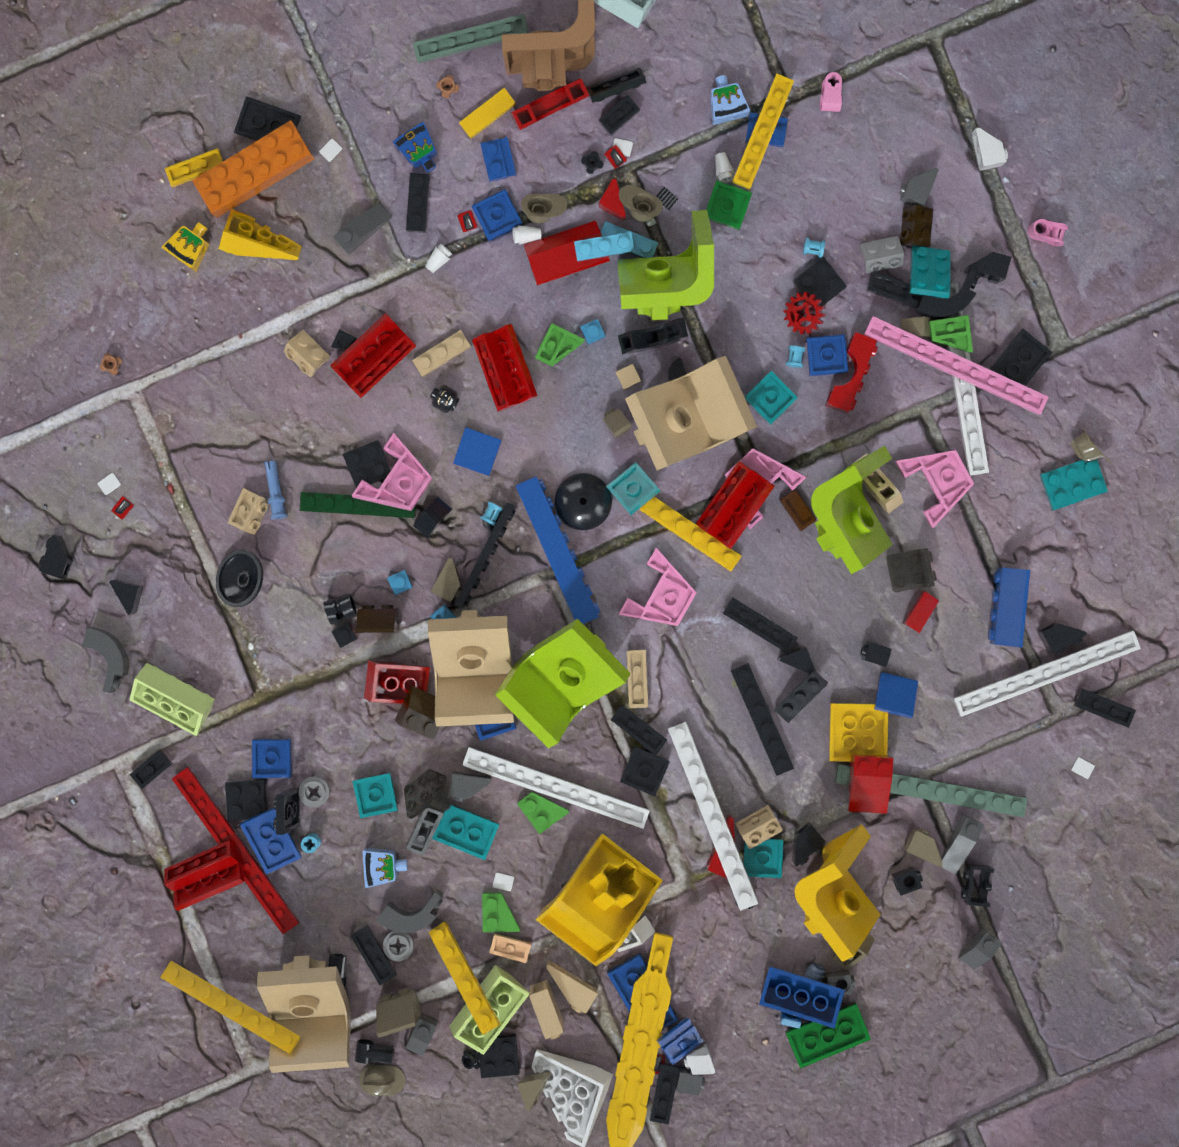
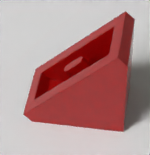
M612 179L599 201V208L623 221L626 220L625 210L619 198L620 191L617 180Z

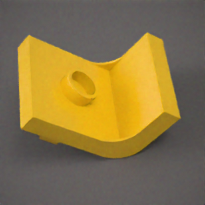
M862 824L829 841L822 852L823 865L819 870L803 877L795 887V898L805 912V926L812 935L821 933L842 962L855 956L881 915L848 872L849 867L871 838V835Z
M602 833L595 840L562 890L542 909L535 920L597 966L612 956L621 946L663 880Z

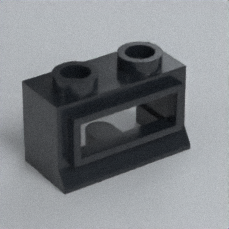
M968 864V867L964 868L963 879L966 880V884L961 889V899H964L963 902L967 905L990 907L987 895L988 891L992 890L989 878L990 873H994V868L976 864ZM974 870H981L978 898L971 897Z

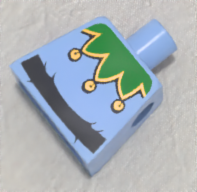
M726 75L715 78L717 88L712 89L710 93L713 125L747 117L750 109L739 84H728Z
M365 848L362 851L365 888L396 881L398 878L397 871H408L407 859L396 860V851Z

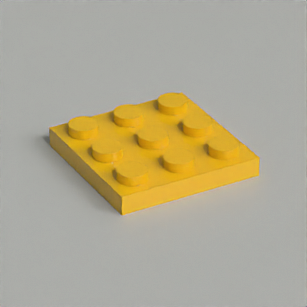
M830 703L829 761L851 762V753L888 755V713L874 710L875 704Z

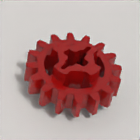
M804 292L803 295L802 293H797V298L791 296L792 302H786L785 304L788 310H783L784 313H787V317L784 320H789L787 327L793 326V332L799 330L800 334H805V332L810 334L812 329L818 330L817 324H823L824 322L821 320V317L826 316L821 311L825 309V306L819 305L822 300H815L816 295L812 294L810 296L809 292ZM802 300H806L802 305L797 304ZM802 310H805L807 316L803 317L804 313L802 312ZM807 321L812 322L808 326H803Z

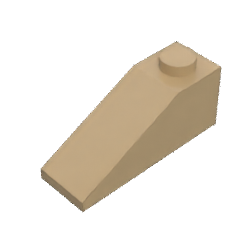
M879 468L864 478V485L888 514L903 503L900 491Z
M548 960L546 968L569 1004L572 1005L571 1008L578 1013H587L598 995V989Z

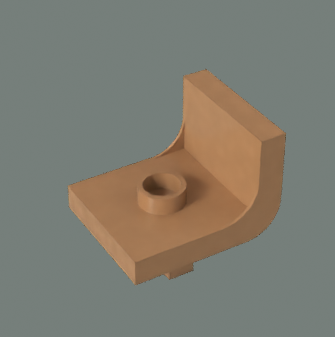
M578 0L577 19L567 30L561 32L539 30L526 34L502 35V52L506 75L522 74L523 88H535L537 91H549L555 87L566 86L565 72L585 69L590 65L595 55L594 0Z

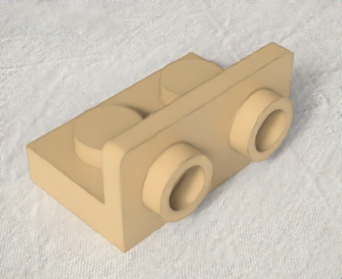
M243 488L227 523L255 535L265 512L268 510L269 499Z
M769 805L735 823L749 849L782 831Z

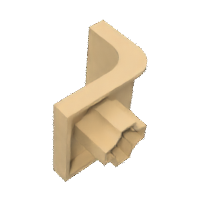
M726 356L717 358L675 380L642 390L625 398L638 427L634 431L640 446L646 445L657 471L713 449L757 427Z
M477 610L462 611L459 618L428 620V637L435 673L436 727L514 723V714L495 696L513 667L507 616L482 617L478 614Z
M310 955L294 956V961L283 964V970L258 972L257 989L266 1006L269 1018L301 1037L291 1055L270 1043L269 1068L271 1072L349 1067L350 1004L337 966L328 967L326 961L314 960Z

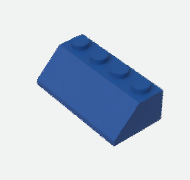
M998 568L995 571L994 583H996V589L992 592L994 608L990 611L992 627L988 630L990 644L1023 647L1031 570Z
M769 966L759 1005L835 1028L845 990Z

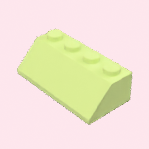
M146 663L135 677L130 695V701L195 736L199 734L214 703V698L208 694L202 693L193 686L178 680L175 676L169 675L149 663Z
M496 965L480 986L501 1025L482 1035L466 1004L449 1025L453 1037L483 1055L529 995V991L514 977Z

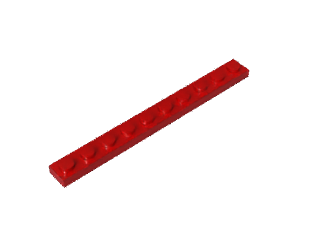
M187 767L172 778L173 782L218 845L228 840L232 841L243 864L245 883L282 935L299 924L296 916L192 770Z

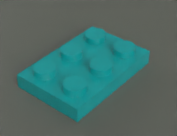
M912 245L910 293L949 298V250Z
M1097 459L1091 461L1080 460L1040 474L1052 511L1108 492Z
M446 803L444 814L432 839L485 860L500 824Z

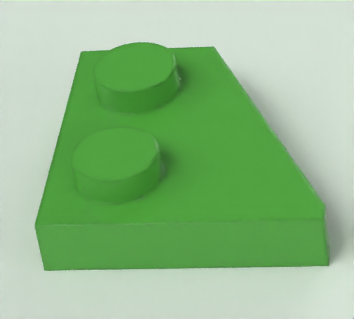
M969 315L929 321L931 341L966 352H973Z
M551 323L535 359L553 367L582 345L585 339Z
M533 791L517 802L539 834L569 813L567 808H563Z
M483 892V932H520V926L517 924L502 892Z

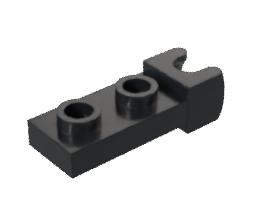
M877 272L872 273L866 291L902 303L905 306L917 308L919 302L912 298L913 293H910V284Z

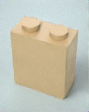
M549 980L531 985L529 997L545 1039L560 1037L561 1033H564V1020Z

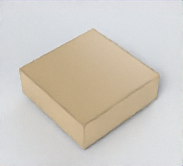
M633 364L615 372L623 390L641 382Z

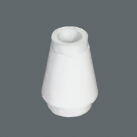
M726 153L716 154V179L720 182L728 183L734 179L735 172Z
M517 226V228H513L514 243H519V245L541 239L540 227Z
M442 244L438 247L436 246L425 267L434 273L451 259L452 253Z

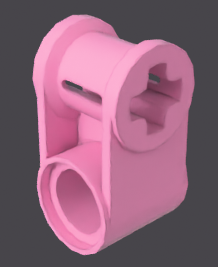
M836 72L829 73L822 82L820 111L840 112L842 78ZM830 80L835 84L834 87L831 86V83H828Z
M1039 219L1029 226L1028 235L1034 240L1053 246H1063L1065 231L1068 230V225ZM1036 225L1042 228L1041 234L1036 231Z

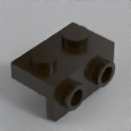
M920 205L903 208L900 243L902 246L930 247L933 219L932 208Z

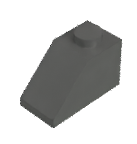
M931 169L910 178L907 184L903 183L899 192L902 195L900 201L909 205L924 206L939 169Z
M454 771L452 773L449 797H453L455 801L464 802L465 799L471 798L491 782L492 777Z
M981 927L958 958L975 970L989 961L1002 943Z
M421 1013L405 1049L423 1056L436 1029L438 1020Z

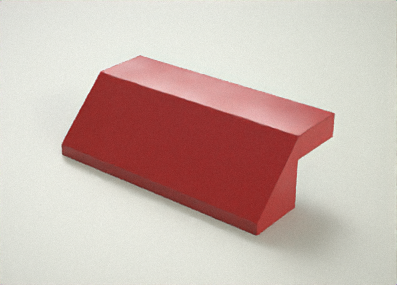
M596 220L523 245L537 286L610 261L609 256L577 261L574 241L602 237Z
M385 313L343 352L330 367L362 398L410 353L416 345Z
M507 324L496 331L483 333L472 339L497 412L538 396L512 324Z
M739 461L698 519L696 525L709 535L715 537L727 548L732 549L775 485Z
M230 840L164 869V885L173 891L174 908L178 911L244 882L243 864Z

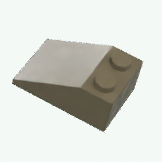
M405 988L398 991L396 995L386 994L380 997L376 1004L378 1038L416 1026L422 1009L415 988L411 990Z

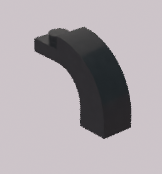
M970 269L960 291L952 297L939 298L923 295L916 313L933 319L949 318L960 313L971 303L976 295V292L970 290V288H975L979 279L976 278L978 272Z
M684 317L655 327L632 330L618 335L622 354L659 348L688 337Z

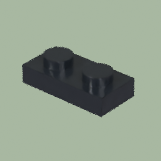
M627 95L601 117L599 123L612 136L640 112V108Z
M160 749L135 769L130 776L143 789L173 763Z

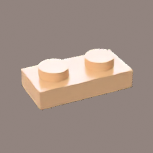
M495 933L489 953L526 963L531 943Z

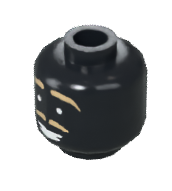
M441 385L439 388L435 387L430 394L432 406L443 413L453 412L460 399L458 398L457 391L446 385Z

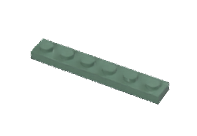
M521 14L413 42L417 62L422 63L502 42V35L526 34L529 32L525 16Z

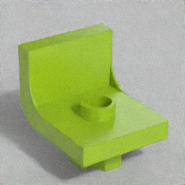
M707 210L691 211L692 238L688 248L681 254L670 257L617 259L621 309H637L638 315H648L652 320H666L670 314L680 312V306L698 305L711 296L714 289V241Z
M885 445L851 464L842 473L818 486L811 497L812 509L818 518V521L815 522L818 530L816 540L824 552H831L836 559L841 557L851 574L866 567L893 545L862 491L864 478L893 459Z
M576 619L522 655L511 668L495 696L549 749L559 743L572 719L583 708L625 684L631 673L605 647L606 644L596 634L593 635L579 619Z

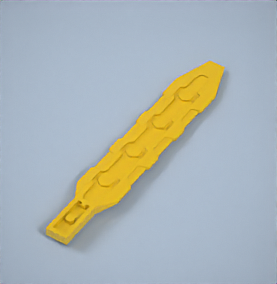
M659 932L654 933L647 970L634 983L628 1024L625 1026L623 1035L624 1043L621 1058L617 1064L615 1074V1087L606 1117L610 1147H632L644 1128L648 1109L646 1106L650 1087L653 1085L657 1053L661 1047L657 1039L663 1036V1024L672 994L666 974L674 938L671 935Z

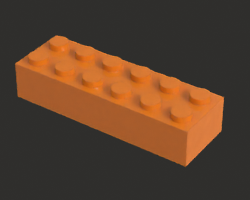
M289 121L192 181L211 214L219 218L310 163L315 158L297 127L292 121Z

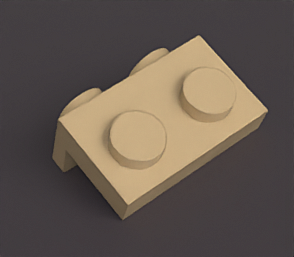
M304 330L289 340L284 349L287 358L293 360L300 370L309 377H312L315 371L330 359V355Z

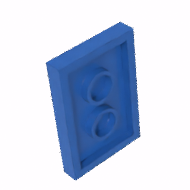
M274 807L240 824L266 874L286 866L302 856L289 832L284 835H276V829L273 827L274 818L276 817Z

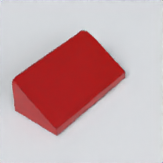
M922 591L903 624L920 633L939 600L926 591Z

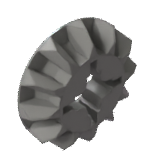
M309 777L299 787L300 800L309 807L323 805L330 795L329 786L325 780L319 777ZM320 786L318 788L319 790L317 791L319 796L314 795L311 798H309L312 792L310 788L314 789Z
M393 931L383 941L384 953L391 960L403 961L413 951V940L407 933ZM398 938L400 940V943L404 944V946L400 948L399 953L397 947L393 946V944H396Z

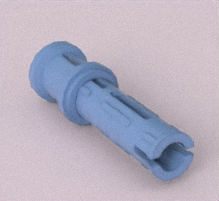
M277 461L264 462L270 498H268V504H270L272 512L270 518L271 520L287 518L288 514L285 513L284 507L285 498L281 494Z

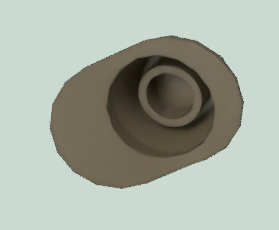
M626 185L620 189V201L625 207L630 209L634 219L641 222L652 221L653 217L658 216L662 212L663 205L660 199L635 185Z
M529 194L521 201V209L527 214V218L538 224L545 223L550 218L563 214L567 208L566 199L558 194Z
M1083 427L1084 431L1071 442L1076 455L1084 461H1091L1101 457L1106 458L1092 442Z
M369 1065L360 1073L359 1081L362 1089L369 1095L392 1096L403 1089L405 1075L396 1066Z

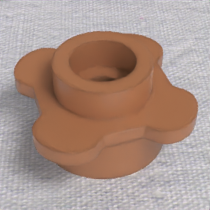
M450 75L436 84L437 89L441 90L443 98H449L452 93L459 91V86L454 83L453 77Z
M106 353L101 361L100 369L116 375L119 365L122 364V359L120 357L115 358L110 353Z

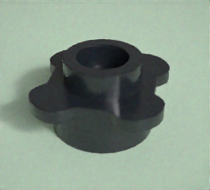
M592 151L591 154L581 159V163L587 168L586 172L588 174H593L596 169H602L604 166L596 151Z
M464 1050L461 1059L463 1066L466 1069H472L473 1067L479 1069L480 1063L477 1051Z

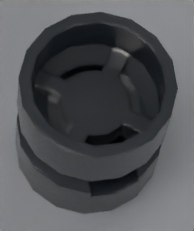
M350 593L339 596L338 600L333 598L323 602L326 616L331 625L342 622L343 618L348 620L357 617L356 606Z

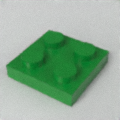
M716 180L706 208L709 220L740 230L752 192Z

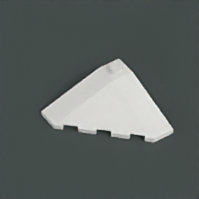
M537 1049L531 1066L534 1073L547 1071L551 1073L543 1092L546 1098L551 1097L555 1105L552 1110L558 1122L563 1121L567 1129L564 1132L567 1140L585 1147L613 1074L595 1065Z

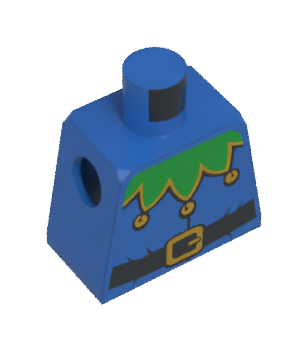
M421 122L392 141L395 148L415 169L422 165L426 172L429 173L436 168L432 158L437 155V152L424 122Z

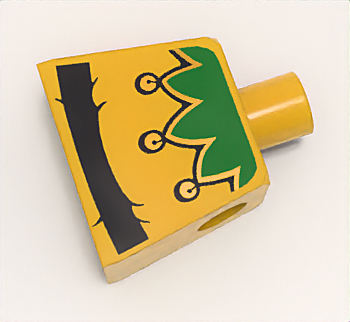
M199 222L192 231L183 225L161 248L196 272L209 247V244L202 239L207 228Z

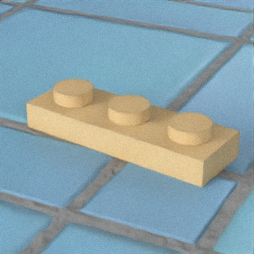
M460 330L412 361L421 376L425 377L471 348Z
M626 650L627 670L631 673L628 678L629 708L648 707L646 650Z

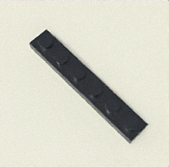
M506 503L455 606L463 608L464 605H469L472 599L470 593L473 588L477 589L481 581L478 578L481 571L485 572L490 564L487 560L490 554H495L499 546L496 544L498 538H503L507 530L505 527L507 521H512L516 513L513 510L514 505Z
M749 663L730 670L776 776L794 769Z

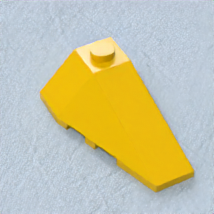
M231 209L218 249L237 256L298 260L302 246L282 234L276 235L270 231L271 228L267 225H259L252 216Z

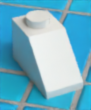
M976 128L972 132V139L979 171L1002 166L1008 158L1007 149L1003 147V143L981 128Z
M646 916L640 917L627 938L617 949L618 952L643 944L656 932Z
M707 1043L697 1046L686 1055V1058H683L686 1069H691L692 1075L716 1073Z

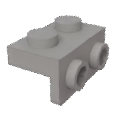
M898 236L860 244L866 273L878 272L903 265L904 251Z

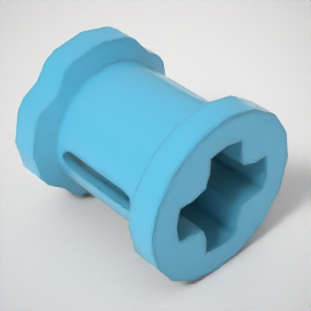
M806 237L803 254H814L822 258L825 241H814Z
M788 346L790 351L786 366L802 368V355L805 352V348Z
M489 501L487 510L480 518L495 526V521L499 513L503 511V508Z
M310 833L301 842L302 850L306 853L315 852L321 845V838L315 833ZM310 839H312V843H315L312 847H310V843H307Z

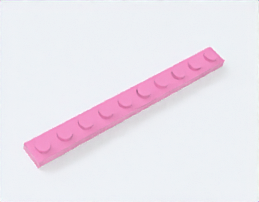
M872 316L864 333L867 337L873 338L882 344L1037 415H1041L1049 398L1044 394Z

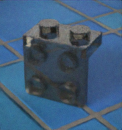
M928 548L891 554L886 557L893 592L935 586L934 581H937L935 570L931 568L933 557Z
M428 769L404 788L407 818L413 819L430 806L443 811L450 809L447 778L441 773Z

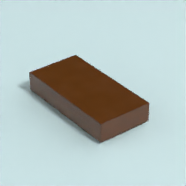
M796 489L779 499L800 531L817 521Z

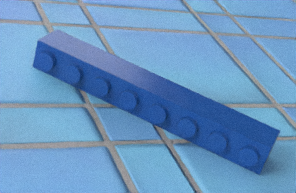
M536 476L515 485L574 619H579L582 624L598 618L597 613L601 611L597 602L592 603L590 596L593 593L589 584L585 585L582 580L585 575L581 566L577 568L574 562L577 560L574 550H569L566 544L570 541L566 532H561L559 525H562L558 514L554 515L551 510L554 505L550 496L546 498L543 492L546 490L543 480H538Z

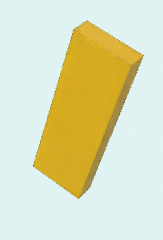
M503 88L461 120L459 125L469 138L472 139L513 108L516 102L507 90Z
M217 148L164 169L173 188L192 181L223 162L220 150Z

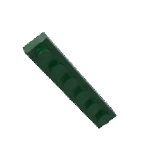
M301 492L300 511L415 518L416 505L412 511L353 498L352 495Z

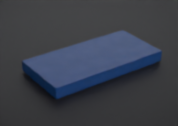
M640 953L607 971L610 980L629 1012L632 1005L631 997L634 983L647 970V964ZM670 1004L665 1015L663 1029L678 1021Z

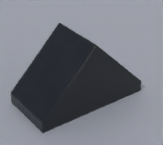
M437 497L421 513L413 526L428 538L453 509Z
M121 580L109 581L128 615L137 613L143 586Z
M801 647L778 657V661L810 674L815 670L806 647Z

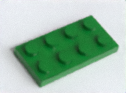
M856 1002L840 1008L835 1028L808 1021L801 1024L800 1028L794 1027L785 1031L800 1069L871 1040Z

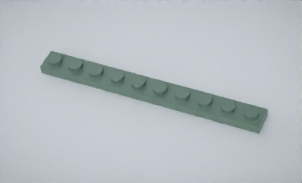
M838 763L835 783L849 785L850 765ZM895 773L892 776L890 793L1020 817L1025 815L1026 797Z

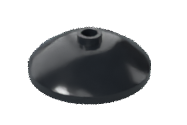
M588 473L575 474L565 479L558 487L555 495V509L559 518L567 526L576 530H591L601 525L607 519L612 507L611 493L606 487L605 482L599 477ZM581 498L587 499V503L585 505L580 504L579 501Z
M237 550L227 555L221 562L216 574L218 596L226 605L231 607H244L250 604L259 594L263 583V567L259 558L246 550Z

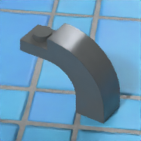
M88 627L82 646L97 650L105 657L108 671L103 692H115L121 683L119 676L128 675L129 663L127 653L121 642L114 635L99 628Z
M437 889L425 906L414 912L403 911L389 902L376 921L395 932L410 933L421 930L436 918L438 913L433 908L437 910L441 905L443 893Z

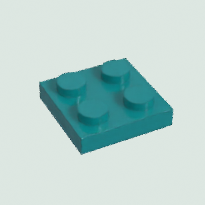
M772 371L744 397L769 425L798 399Z
M636 462L606 486L630 515L634 514L660 492L659 488Z
M391 772L352 781L360 819L398 811Z
M769 838L751 849L748 848L744 841L743 864L748 877L782 878L783 839Z

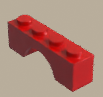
M579 78L510 112L517 129L522 130L559 110L589 97L582 78Z
M857 332L852 335L847 348V354L854 363L853 377L845 385L832 387L825 406L845 414L849 413L850 410H854L857 400L854 398L857 392H861L864 382H862L863 375L868 374L871 364H868L869 360L875 356L878 346H875L877 340Z

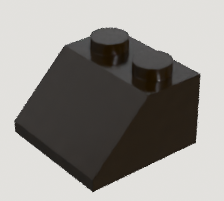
M363 605V609L357 610L355 633H395L399 631L398 608H394L393 605H382V609H374V605Z
M411 685L395 721L406 729L434 740L440 726L436 727L435 695Z

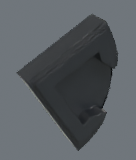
M339 330L331 347L334 349L349 348L357 338Z
M681 358L676 359L671 364L668 370V382L686 375Z

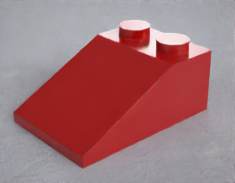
M368 660L364 699L370 702L403 704L411 685L427 692L430 667Z
M851 753L848 812L887 814L893 776V758L891 756Z

